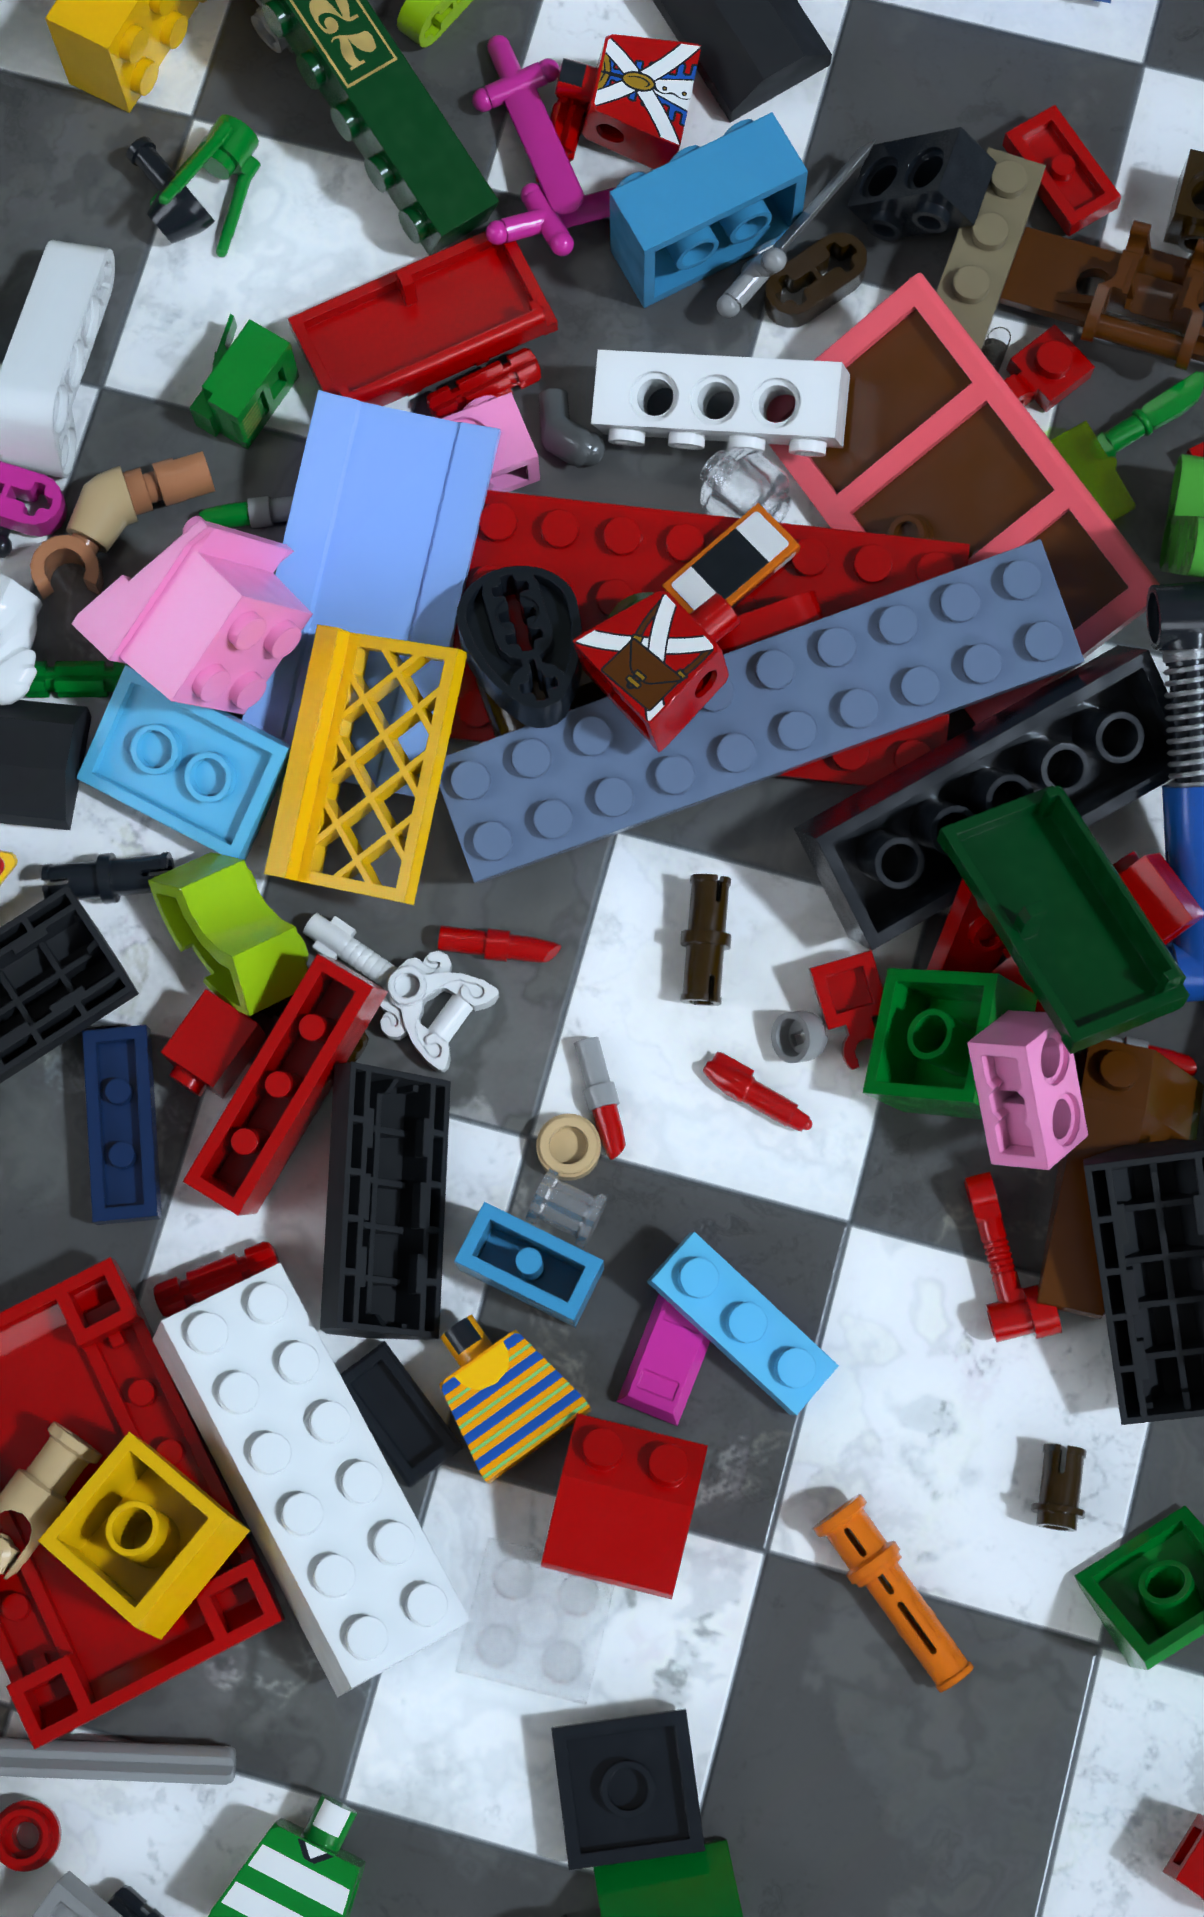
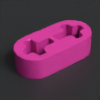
M0 461V526L39 537L50 535L58 530L66 520L67 506L61 489L56 482L44 474ZM40 494L45 495L50 508H39L34 516H30L25 504L16 500V498L28 502H36Z

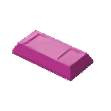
M660 1294L657 1297L616 1402L678 1426L709 1347L710 1340Z

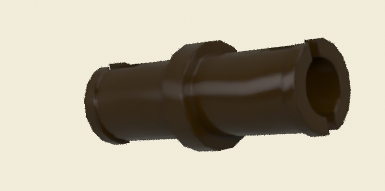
M693 874L690 878L692 885L688 930L681 931L680 944L686 947L683 994H681L680 1001L686 1004H691L694 1001V1005L719 1006L722 1004V997L720 996L724 950L731 949L732 936L726 933L731 878L721 876L720 880H718L717 874Z

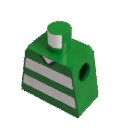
M321 1794L305 1829L283 1818L276 1821L212 1908L208 1917H350L366 1862L342 1849L341 1846L358 1814L357 1811L332 1797Z

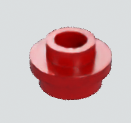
M22 1800L9 1805L0 1813V1862L6 1867L19 1872L33 1871L44 1866L54 1857L61 1842V1825L57 1815L48 1805L37 1800ZM23 1822H30L38 1829L39 1839L33 1848L24 1847L18 1841L17 1831Z

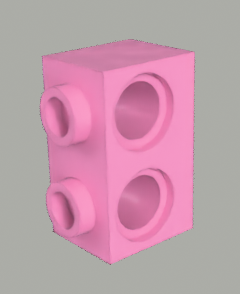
M1008 1010L967 1042L990 1161L993 1165L1050 1170L1089 1136L1074 1053L1070 1054L1061 1040V1035L1046 1012Z

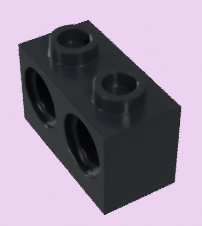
M962 127L874 144L868 157L864 160L847 207L867 225V229L871 234L883 241H895L902 237L925 233H942L949 229L975 225L997 162Z

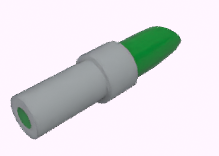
M270 496L248 498V501L228 503L206 508L200 511L199 515L205 521L229 528L251 526L252 529L274 526V523L288 521L293 496L270 498Z

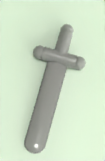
M876 139L863 145L853 154L772 248L743 264L741 274L717 301V311L721 316L725 318L736 316L770 276L785 267L787 257L784 251L868 157Z

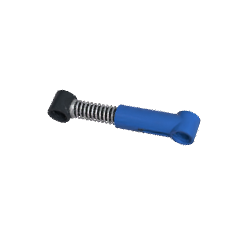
M1204 581L1152 585L1149 587L1147 594V630L1152 648L1155 651H1162L1164 654L1162 662L1165 663V666H1169V669L1165 670L1163 674L1169 675L1170 681H1166L1163 685L1170 687V693H1166L1164 697L1170 698L1171 704H1167L1164 708L1171 710V716H1167L1165 719L1172 721V727L1166 729L1168 733H1172V739H1168L1166 742L1173 744V750L1168 751L1167 754L1173 756L1174 762H1169L1168 766L1174 767V773L1169 774L1168 777L1175 779L1169 784L1162 786L1166 862L1204 911ZM1203 917L1166 945L1186 976L1183 985L1190 994L1186 1002L1204 1001Z

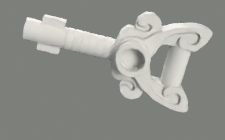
M315 913L303 930V934L315 941L312 946L313 949L319 954L335 960L341 958V960L388 991L380 1005L381 1009L385 1012L380 1020L383 1034L390 1040H401L409 1035L415 1050L424 1061L436 1072H446L451 1061L450 1040L472 1010L486 1009L496 1003L499 998L498 989L485 980L463 973H451L452 963L448 955L441 951L430 952L423 962L414 957L407 959L399 967H395V965L382 958L360 941L354 939L353 937L357 933L356 930L336 916L329 921L319 913ZM442 992L450 993L452 996L427 1029L421 1024L425 1004Z

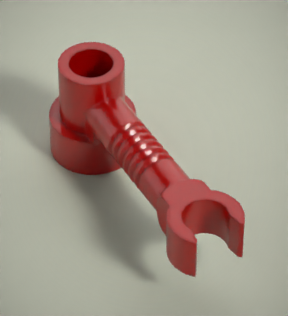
M990 1171L966 1177L964 1181L966 1193L978 1227L981 1242L984 1244L983 1249L986 1250L985 1255L987 1256V1262H989L988 1267L991 1268L990 1274L993 1275L992 1281L998 1302L986 1304V1311L995 1342L998 1343L1029 1334H1034L1035 1339H1040L1062 1333L1057 1307L1037 1303L1039 1284L1025 1288L1021 1287L1018 1273L1015 1270L1016 1266L1013 1264L1014 1259L1011 1257L1012 1252L1009 1251L1011 1248L1008 1245L1009 1241L1006 1239L1007 1234Z

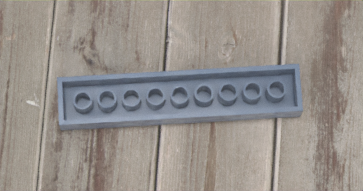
M1041 539L724 654L729 673L726 683L661 752H658L618 707L606 697L568 711L563 720L551 727L533 728L526 726L447 755L439 787L474 883H483L1071 670L1085 661Z

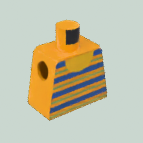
M469 1315L448 1329L440 1337L460 1368L444 1379L439 1385L476 1466L488 1484H491L574 1424L577 1413L586 1415L591 1411V1407L585 1398L517 1330H513L492 1344L473 1315Z

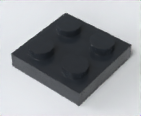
M686 1708L551 1728L569 1870L705 1851Z

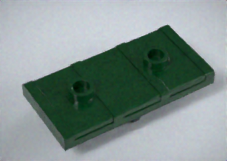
M1049 786L940 828L937 837L938 843L952 860L978 902L979 909L984 917L990 921L1018 966L1022 978L1031 987L1061 1035V1040L1070 1054L1167 1015L1184 1006L1190 995L1183 985L1186 976L1061 786Z

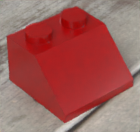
M577 1413L560 1478L541 1567L672 1600L708 1445Z

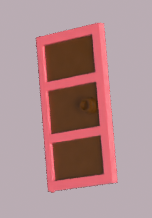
M917 273L910 277L907 282L814 360L842 362L850 373L843 448L826 447V456L807 457L790 454L789 445H769L830 528L970 544L968 565L1041 539L1083 658H1086L1146 611L1149 587L1160 585V583L922 273ZM791 395L775 397L767 407V420L774 423L787 420L795 409V397ZM1068 671L964 709L977 725L1054 682Z

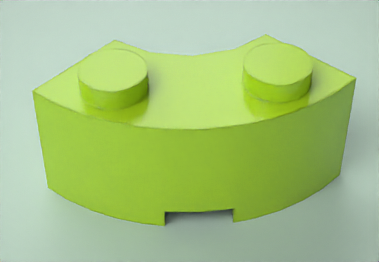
M210 852L148 880L158 910L180 952L192 947L200 961L211 973V975L204 978L203 982L215 995L236 1008L237 1011L251 1016L294 994L308 970L306 965L308 961L306 944L297 932L296 926L282 920L266 904L257 889L256 880L244 859Z

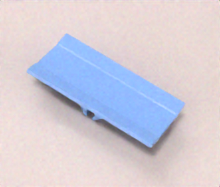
M318 390L283 539V544H287L294 552L278 565L275 574L313 615L301 631V639L298 645L290 654L283 657L266 682L267 686L263 696L256 704L248 708L242 716L243 721L292 745L317 624L338 627L351 633L444 647L452 646L457 625V607L464 594L480 526L481 513L484 508L501 435L500 429L435 418L365 403ZM369 651L364 680L369 689H371L393 671L382 652ZM399 655L403 663L410 658ZM430 660L411 676L423 699L439 687L444 662ZM401 685L378 702L389 725L413 708ZM367 712L354 722L350 741L356 752L379 735ZM421 720L398 738L410 762L426 749L429 734ZM387 747L364 765L376 788L399 771ZM354 774L344 781L359 785ZM405 784L395 792L396 794L414 797L408 784Z

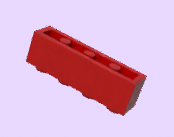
M317 954L182 1182L237 1216L257 1214L333 1086L334 1064L347 1062L388 991L339 961Z

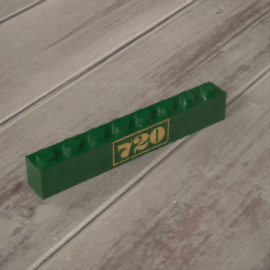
M260 0L263 4L262 12L267 25L278 38L285 37L297 56L296 63L302 78L311 89L320 90L331 107L330 114L337 131L346 141L353 140L365 158L364 165L369 179L380 192L388 193L399 210L400 224L411 241L416 244L421 243L430 256L488 221L500 202L368 0Z

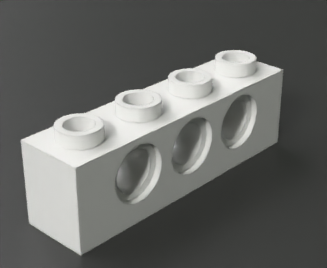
M598 350L591 424L603 434L609 435L608 442L616 445L644 446L645 437L668 438V446L679 449L701 450L704 449L705 440L726 441L728 442V449L731 451L764 453L765 444L789 445L790 454L822 457L826 456V447L843 448L850 373L842 362ZM662 388L672 389L673 402L671 407L661 415H649L647 403L650 396ZM723 391L733 393L734 404L731 411L725 417L720 419H710L707 417V404L712 396ZM780 395L795 397V409L787 420L778 423L767 420V407L775 397Z

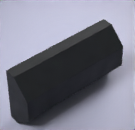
M653 0L679 42L702 45L697 71L730 123L830 66L832 54L797 0Z
M18 700L11 705H0V823L62 830L71 829L80 782L76 777L84 761L92 719L87 706Z
M68 885L0 927V1083L139 994L109 944Z
M356 1062L334 1064L320 1329L326 1334L375 1339H439L451 1081Z
M1171 1139L1123 1145L1083 1159L1121 1425L1204 1416V1141Z

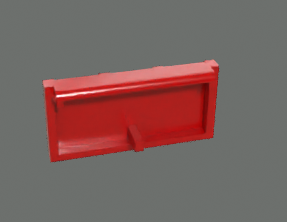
M486 231L288 318L291 331L321 391L379 406H385L405 396L414 395L422 391L423 388L470 367L479 366L497 355L558 330V321L517 242L512 241L501 245L492 244L486 237Z

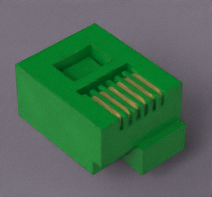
M230 314L217 352L214 354L212 372L202 385V391L189 409L197 427L214 437L221 433L242 447L249 449L299 378V373L290 342L250 319L233 341L237 324L234 315Z

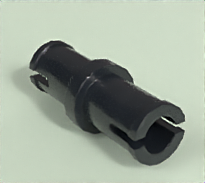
M170 852L126 858H116L114 853H103L98 855L96 861L56 865L51 863L44 864L41 871V880H50V882L68 881V883L42 886L44 899L68 885L78 900L101 898L104 904L118 903L121 896L152 893L148 880L158 875L149 876V873L170 871L175 867Z

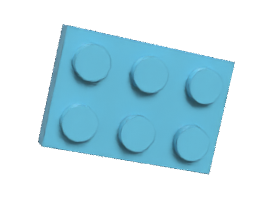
M125 665L76 779L222 855L246 861L286 772L291 745L226 711L172 702L133 668Z

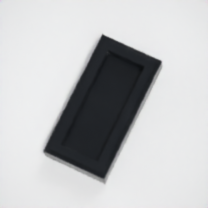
M385 1341L340 1374L376 1443L409 1488L415 1486L464 1448Z

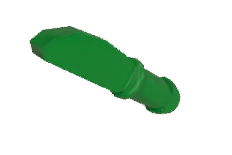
M1194 372L1146 403L1142 410L1134 409L1131 415L1104 433L1099 432L1090 443L1089 453L1091 457L1098 461L1113 459L1116 457V453L1139 438L1150 436L1153 430L1182 416L1199 401L1204 389V372Z

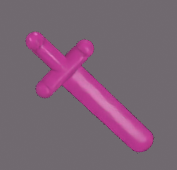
M495 35L489 39L487 50L500 79L477 89L472 95V104L480 112H487L492 108L505 104L551 209L558 214L572 213L582 205L584 193L537 90L547 85V83L554 82L559 76L560 67L555 60L546 58L521 69L509 40L503 35Z
M528 183L522 188L520 193L521 200L528 212L490 222L486 228V237L492 244L501 245L542 234L554 254L566 256L574 248V240L567 228L610 217L609 191L616 187L584 195L583 203L576 211L569 214H558L551 209L542 187L536 183Z

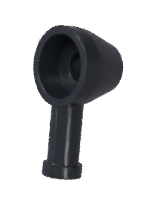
M141 137L129 146L126 153L127 158L133 165L139 166L159 190L147 215L172 244L203 232L215 222L186 186L169 204L162 205L158 200L159 195L176 176L175 172L156 151V145L149 137Z

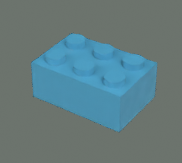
M773 112L755 121L752 119L742 120L731 126L722 137L702 147L698 145L686 147L674 155L669 163L648 173H633L624 178L615 189L609 191L610 251L643 308L774 245L802 214L808 170Z

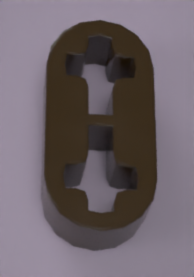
M845 232L832 233L788 261L781 271L770 276L767 281L764 304L769 318L777 325L786 328H797L807 324L855 291L863 281L867 265V250L863 243L854 235ZM830 256H834L838 261L849 258L851 260L849 271L845 272L841 267H835L826 273ZM806 287L803 291L802 303L800 305H797L791 299L784 303L781 302L782 289L786 288L790 293L794 294Z

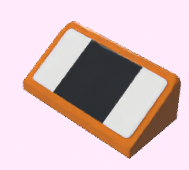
M757 503L666 581L662 587L689 614L715 593L721 595L734 609L799 553L800 545Z

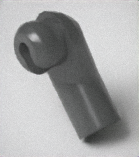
M558 388L541 391L538 394L541 440L546 451L569 465L580 467L583 464L590 467L597 465L605 453L604 440L599 434L590 433L587 428L570 420L568 392Z

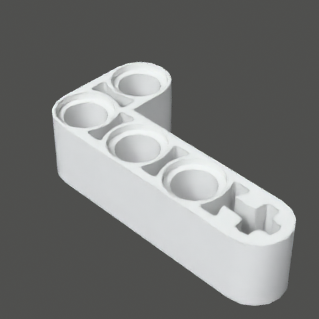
M50 240L46 245L0 369V456L2 462L47 476L67 478L70 475L74 464L77 441L72 405L114 284L115 259L110 248Z

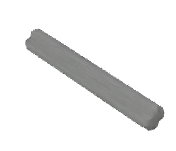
M0 1737V1776L227 1785L234 1781L236 1774L237 1755L235 1748L232 1746L56 1739L41 1748L34 1749L29 1738Z

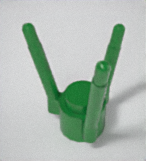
M224 114L217 118L197 149L175 172L176 176L158 198L162 205L169 204L202 167L213 176L222 180H228L231 175H237L238 179L216 248V254L219 257H225L228 253L250 182L261 167L260 162L252 156L259 145L257 135L241 120ZM158 192L151 198L150 206L155 200Z

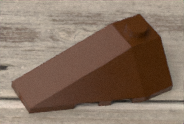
M1104 1040L1083 1049L1075 1062L1089 1136L1063 1157L1058 1164L1037 1295V1304L1057 1307V1310L1097 1319L1103 1317L1105 1309L1083 1159L1123 1145L1171 1139L1196 1140L1204 1084L1156 1050L1111 1040Z

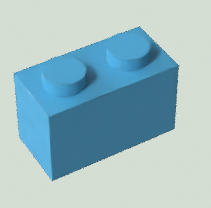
M486 1202L483 1203L454 1260L460 1271L575 1328L604 1271V1260Z

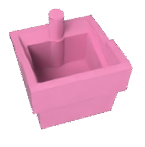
M194 516L186 522L183 527V534L133 578L121 575L80 611L71 624L109 661L128 664L170 701L244 715L248 708L256 704L263 696L267 686L266 682L283 657L290 654L296 648L301 639V631L313 613L274 574L278 565L294 552L287 544L205 521L200 516Z

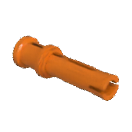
M858 1494L826 1516L812 1529L818 1537L826 1536L849 1568L846 1577L851 1584H856L858 1588L866 1586L894 1625L900 1637L906 1642L934 1681L939 1693L944 1692L966 1677L974 1669V1666L970 1661H967L936 1617L934 1611L928 1606L898 1564V1561L902 1558L899 1553L901 1549L895 1541L887 1542L864 1510L867 1503L861 1494ZM882 1574L884 1575V1577H885L886 1580L889 1582V1584L891 1585L892 1588H890V1587L888 1586V1584L886 1583V1581H885V1580L883 1579V1577L881 1576ZM901 1602L904 1603V1605L906 1606V1608L909 1610V1612L911 1613V1615L914 1617V1619H915L916 1622L919 1624V1626H920L921 1629L924 1631V1633H925L926 1636L929 1638V1640H930L931 1643L934 1645V1647H932V1646L930 1645V1643L928 1642V1640L925 1638V1636L923 1635V1633L920 1631V1629L918 1628V1626L916 1625V1623L913 1621V1619L911 1618V1616L908 1614V1612L906 1611V1609L903 1607V1605L901 1604Z

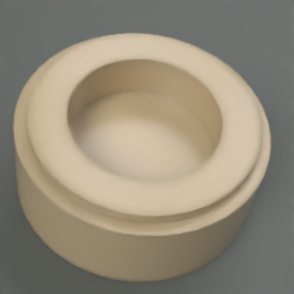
M561 1114L555 1116L543 1125L538 1134L536 1142L538 1159L545 1171L557 1179L572 1181L583 1178L596 1167L600 1158L601 1141L598 1131L589 1120L580 1115Z

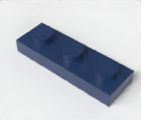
M147 1025L82 1031L92 1222L96 1225L162 1219L151 1029Z

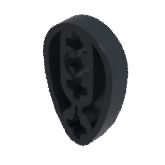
M510 566L481 576L466 589L457 607L459 638L462 650L468 653L466 660L469 668L483 690L495 703L525 726L548 728L558 724L566 717L577 694L583 669L572 642L582 634L581 619L574 592L562 578L538 567ZM515 595L516 599L520 602L522 620L527 625L528 638L532 650L522 651L519 644H517L516 630L514 624L510 622L509 606L505 596ZM533 678L537 680L540 690H543L546 697L549 698L536 700L535 695L532 693L534 692Z

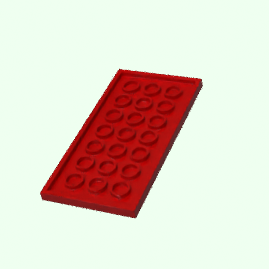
M488 490L481 513L480 526L464 592L478 578L500 568L532 566L545 569L562 578L571 587L577 599L582 633L607 620L614 607L623 599L642 592L655 593L657 591H665L662 585L740 518ZM779 523L800 545L799 553L733 610L739 616L804 592L815 591L825 618L968 566L970 544ZM515 595L505 596L509 606L510 622L514 624L516 630L517 644H519L522 651L532 650L529 643L527 625L522 620L520 602L516 599ZM456 625L453 648L462 650L458 625ZM467 660L449 739L482 743L495 738L475 681L476 677L469 668ZM950 713L775 777L868 787L947 742Z

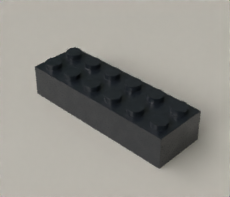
M1117 645L795 827L794 830L848 938L870 950H874L953 904L962 881V876L937 841L940 828L1052 785L1063 788L1089 827L1171 780L1168 776L1174 773V767H1169L1168 763L1174 762L1173 756H1169L1167 752L1173 750V744H1168L1166 741L1172 739V733H1168L1166 729L1172 727V721L1165 719L1167 716H1171V710L1164 708L1167 704H1171V700L1164 697L1168 691L1163 685L1164 682L1149 650Z

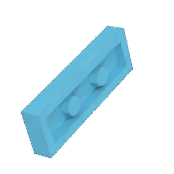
M695 1232L689 1233L646 1281L789 1415H798L839 1366Z

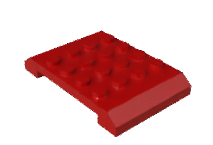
M112 1257L0 1312V1493L18 1469L26 1470L47 1443L50 1437L47 1429L55 1421L79 1436L103 1455L97 1464L89 1463L65 1496L68 1504L128 1432H131L158 1451L243 1524L207 1445L152 1340L154 1333L138 1299L116 1260ZM13 1510L0 1513V1533L8 1535L22 1553L30 1540L31 1524L22 1513ZM249 1534L246 1535L161 1640L135 1628L41 1543L16 1574L7 1580L4 1579L5 1575H0V1659L11 1682L6 1688L34 1749L43 1747L285 1620L275 1589Z

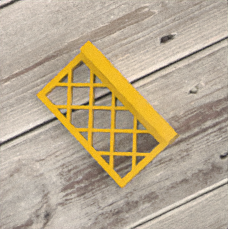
M317 624L264 874L300 883L414 905L467 652L451 647L351 633L338 627ZM369 651L382 652L393 671L373 688L369 689L364 680ZM399 655L410 658L403 663ZM430 660L444 662L439 687L423 699L411 676ZM401 685L413 708L389 725L378 702ZM367 712L379 735L356 752L350 741L354 722ZM421 720L429 734L426 749L410 762L398 738ZM387 747L399 771L376 788L364 765ZM354 774L366 797L343 814L337 803L342 782ZM405 784H408L415 797L412 814L397 825L384 801ZM374 810L386 834L363 851L351 827ZM340 836L353 860L334 875L324 874L322 871L327 847ZM393 846L401 859L396 888L383 886L371 865L372 862ZM360 873L365 882L352 878Z

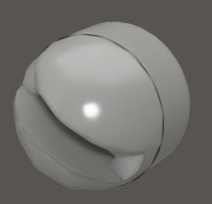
M807 1011L785 1012L778 1016L771 1031L772 1045L778 1057L787 1063L807 1062L817 1058L824 1052L828 1041V1035H825L823 1020L814 1013ZM804 1033L805 1042L797 1045L795 1035Z

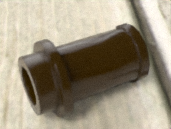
M1044 1444L1039 1503L1031 1505V1511L1037 1513L1036 1526L1058 1531H1077L1078 1519L1085 1518V1511L1079 1509L1084 1458H1086L1087 1451L1080 1447L1068 1445L1065 1472L1060 1473L1061 1444Z

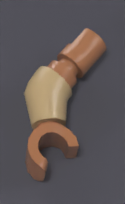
M203 451L174 460L169 458L152 463L154 471L142 474L140 467L122 472L121 467L118 466L96 475L84 484L66 528L70 535L51 537L42 542L33 554L30 563L31 578L42 599H46L54 592L51 586V578L55 570L68 563L83 566L85 568L83 579L87 589L100 595L104 580L103 571L96 555L98 551L107 553L128 525L138 522L137 515L154 511L152 503L162 500L165 507L191 498L215 492Z

